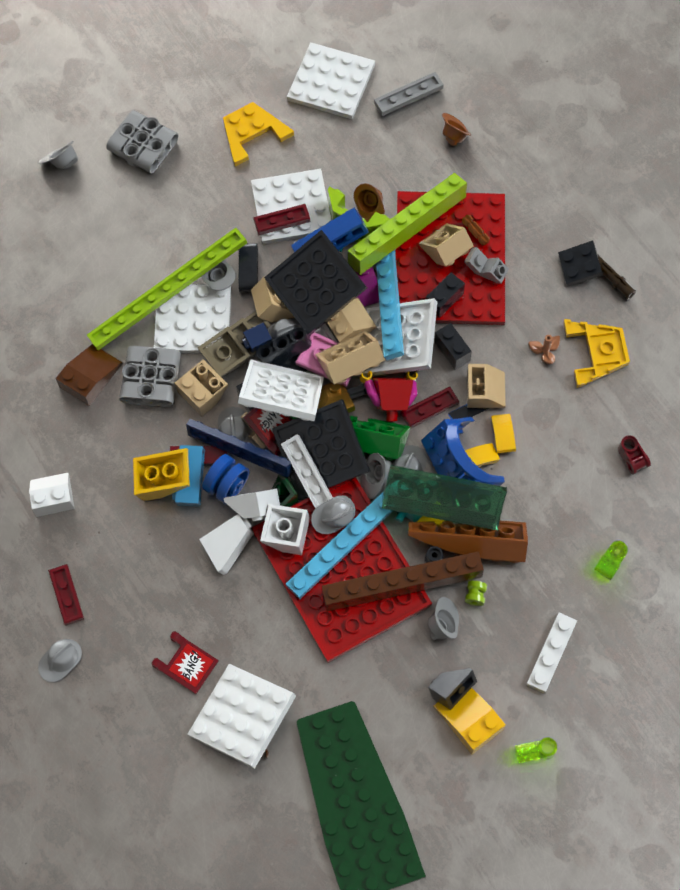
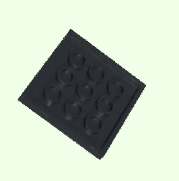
M322 230L264 277L309 336L368 288Z
M342 399L317 409L315 421H305L296 418L272 428L281 455L286 459L288 457L281 443L297 434L300 436L328 489L371 472L346 405ZM291 464L292 473L289 477L298 495V500L308 498L309 496Z

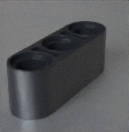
M247 243L239 249V292H251V289L258 283L257 243Z
M296 327L261 345L257 349L256 355L261 362L279 365L309 349L312 342L304 328Z

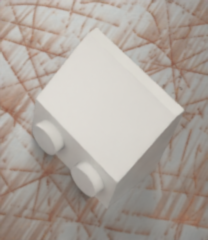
M69 473L30 480V501L36 517L75 509Z
M277 489L224 498V502L243 519L252 518V521L265 519L269 504L280 506Z
M269 504L260 542L281 552L302 555L310 521L308 511Z

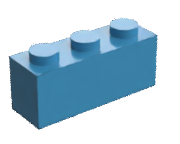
M180 445L179 449H188L190 486L173 493L172 499L175 500L178 506L201 507L205 449L203 446Z

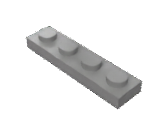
M436 72L374 99V104L381 115L384 116L443 89L444 84Z

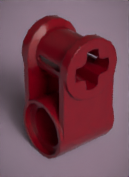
M631 435L625 436L618 447V452L624 460L628 471L634 475L638 470L650 467L651 462L638 440ZM624 444L631 445L632 449L625 448Z

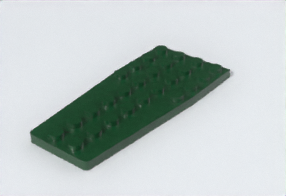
M350 701L298 719L297 727L324 842L339 889L392 890L426 878L404 812L356 703Z

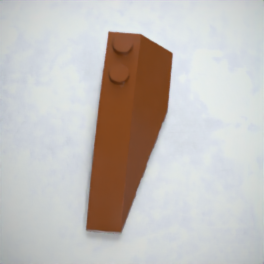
M481 519L480 523H471V520H463V524L444 521L440 525H436L434 521L409 522L408 525L409 536L446 551L461 555L479 551L480 558L490 559L491 561L502 560L512 563L526 561L528 546L526 522Z

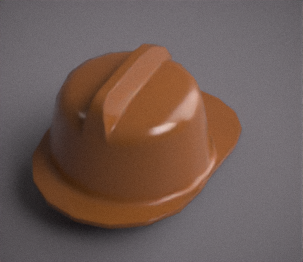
M448 113L442 114L445 120L443 135L452 146L462 143L468 135H472L456 117Z
M367 183L356 187L353 198L360 216L366 222L371 219L375 212L385 214L383 196L380 190Z

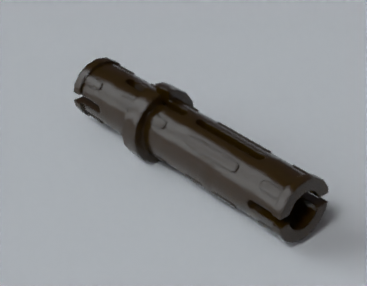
M598 254L603 276L613 284L614 289H618L628 300L635 295L636 290Z

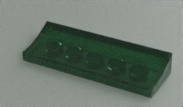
M390 465L382 496V508L498 530L507 487Z

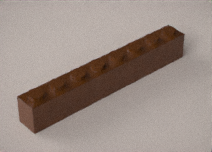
M478 551L323 585L322 593L326 611L482 578L484 569Z

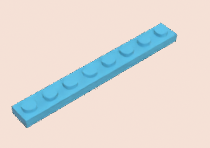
M395 250L376 263L383 355L387 361L404 355Z
M397 478L286 583V587L301 599L412 494V491Z

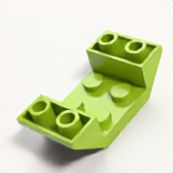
M329 186L328 205L331 220H334L348 211V209L345 208V195L343 192ZM377 212L374 213L368 222L362 218L369 233L355 240V242H360L390 219L386 215Z

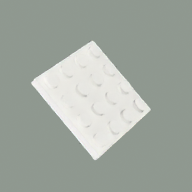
M310 42L287 95V101L353 119L374 69L375 60Z
M321 169L251 180L257 216L306 204L311 221L261 235L263 245L304 238L331 221Z
M190 284L156 309L154 348L175 349L180 351L181 354H201L198 350L199 346L226 327H230L231 286L225 290L218 291L210 288L209 285Z
M435 298L400 303L404 355L388 361L385 359L379 366L364 370V377H368V371L372 372V376L431 369L437 301ZM380 306L367 308L366 311L377 326L369 334L378 340L383 353Z
M250 359L238 404L259 408L266 412L280 413L284 416L298 417L305 421H315L324 376Z
M228 664L189 730L188 735L255 769L296 695Z

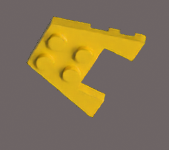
M254 102L223 117L235 167L249 160V155L241 145L267 131L272 130L280 142L294 136V131Z
M564 319L563 325L566 338L586 336L592 363L590 368L574 369L577 388L629 365L630 359L623 328L601 324L596 326L587 324V322L580 321V323L571 322L570 319Z

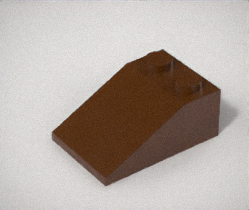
M92 344L67 363L55 379L59 388L90 406L123 363L102 349L98 351Z

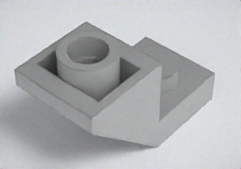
M477 247L470 250L464 262L475 274L498 284L503 282L509 270L499 258L488 259Z

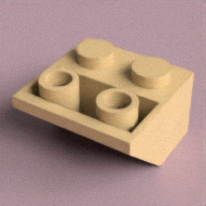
M264 277L251 289L258 318L272 323L281 319L295 318Z
M204 359L175 382L177 392L201 417L216 406L228 387V384Z
M468 364L467 408H505V372L488 364Z

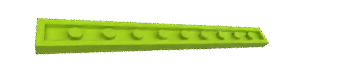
M234 228L87 334V337L99 351L246 245L247 240L237 228Z

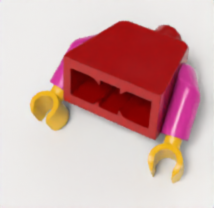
M368 371V377H364L363 373L360 375V381L364 383L367 394L374 406H377V409L386 410V421H397L398 410H407L408 406L417 397V383L415 380L418 374L416 372L412 377L409 375L410 372H407L404 378H373V381L371 380V371Z

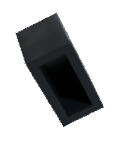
M450 273L426 296V299L435 298L437 301L436 316L438 318L464 294L465 283L453 273Z
M451 323L435 332V344L455 370L471 361V349Z

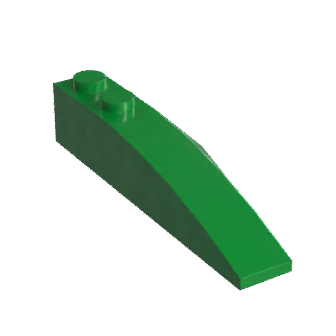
M350 416L361 448L367 455L379 453L385 459L396 460L403 454L410 426L368 418V422L357 420L358 417Z

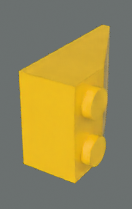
M184 448L133 458L134 495L143 501L163 498L189 487L188 449Z
M473 688L451 710L439 702L433 705L472 755L501 733L506 726L493 708Z

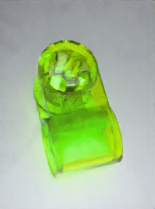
M614 541L601 557L594 570L611 580L628 552L627 545L622 541ZM617 549L620 550L618 555L614 553Z

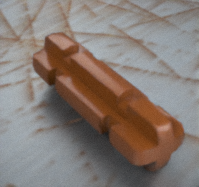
M466 215L463 217L462 223L468 227V230L476 239H479L478 241L481 245L484 246L489 243L490 237L484 233V230L476 221H473L474 219L471 215Z

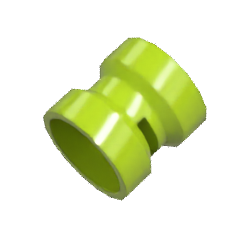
M468 581V594L465 596V602L474 606H483L487 584L481 581Z

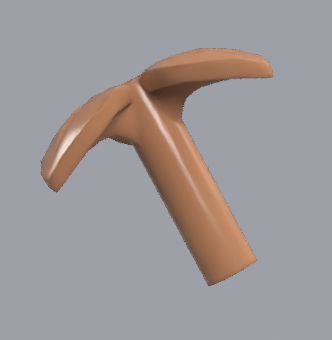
M546 335L543 345L538 341H530L528 343L533 353H544L541 358L543 362L547 364L555 362V355L549 351L557 350L560 344V336L552 337L551 335Z

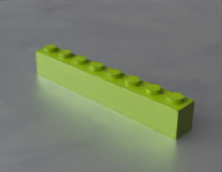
M456 173L447 177L347 250L349 265L360 275L464 199L466 197L467 182Z

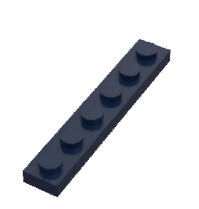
M189 419L186 424L187 433L190 437L286 478L292 473L291 461L285 457L274 455L266 449L263 450L252 443L241 441L233 435H227L217 428L208 427L200 421Z

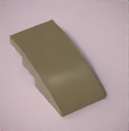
M254 311L245 319L242 318L232 326L220 331L199 346L198 350L220 377H223L257 356L256 351L251 353L250 349L244 347L242 342L243 332L261 323L265 324L267 330L271 325L268 321L258 318L257 312Z

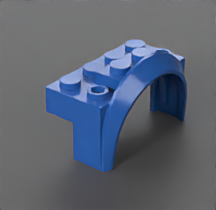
M472 417L444 419L421 440L453 506L464 505L475 495L492 493L505 482L504 476L491 475L481 470L465 452L459 434L464 433L462 429L466 425L475 421Z

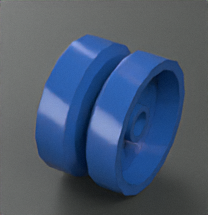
M224 454L210 467L203 480L202 488L210 495L216 494V498L226 504L224 502L225 497L238 495L249 477V468L240 463L236 464L234 458Z

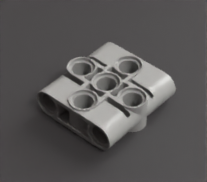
M132 110L110 137L106 149L125 159L129 165H137L153 173L174 147L179 134L161 125L158 119L154 117L148 118Z
M129 346L125 366L122 369L123 380L119 400L126 404L172 407L176 390L175 382L178 380L181 352L175 349ZM152 358H157L155 361H149ZM131 373H136V374H135L134 376H132V377H129V376H128V375L131 374ZM148 375H154L152 378H146ZM168 376H172V377H173V378L170 379V380H165V378L168 377ZM145 392H152L150 395H144Z

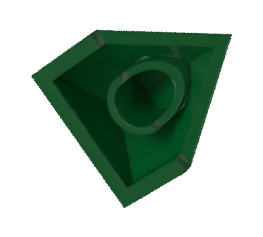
M278 474L272 489L278 490L280 506L291 507L297 504L298 495L286 477Z

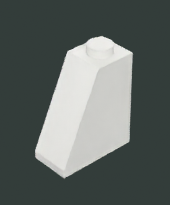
M237 514L199 539L219 573L223 575L228 573L254 533L251 530L253 525L249 518L243 519Z

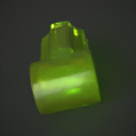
M546 737L539 741L515 745L518 763L553 758L557 751L556 741ZM549 744L552 746L553 751L545 753L542 750V746Z

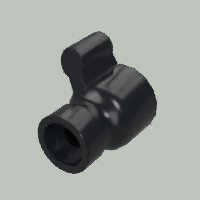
M437 546L430 547L425 555L424 563L444 559L442 549Z

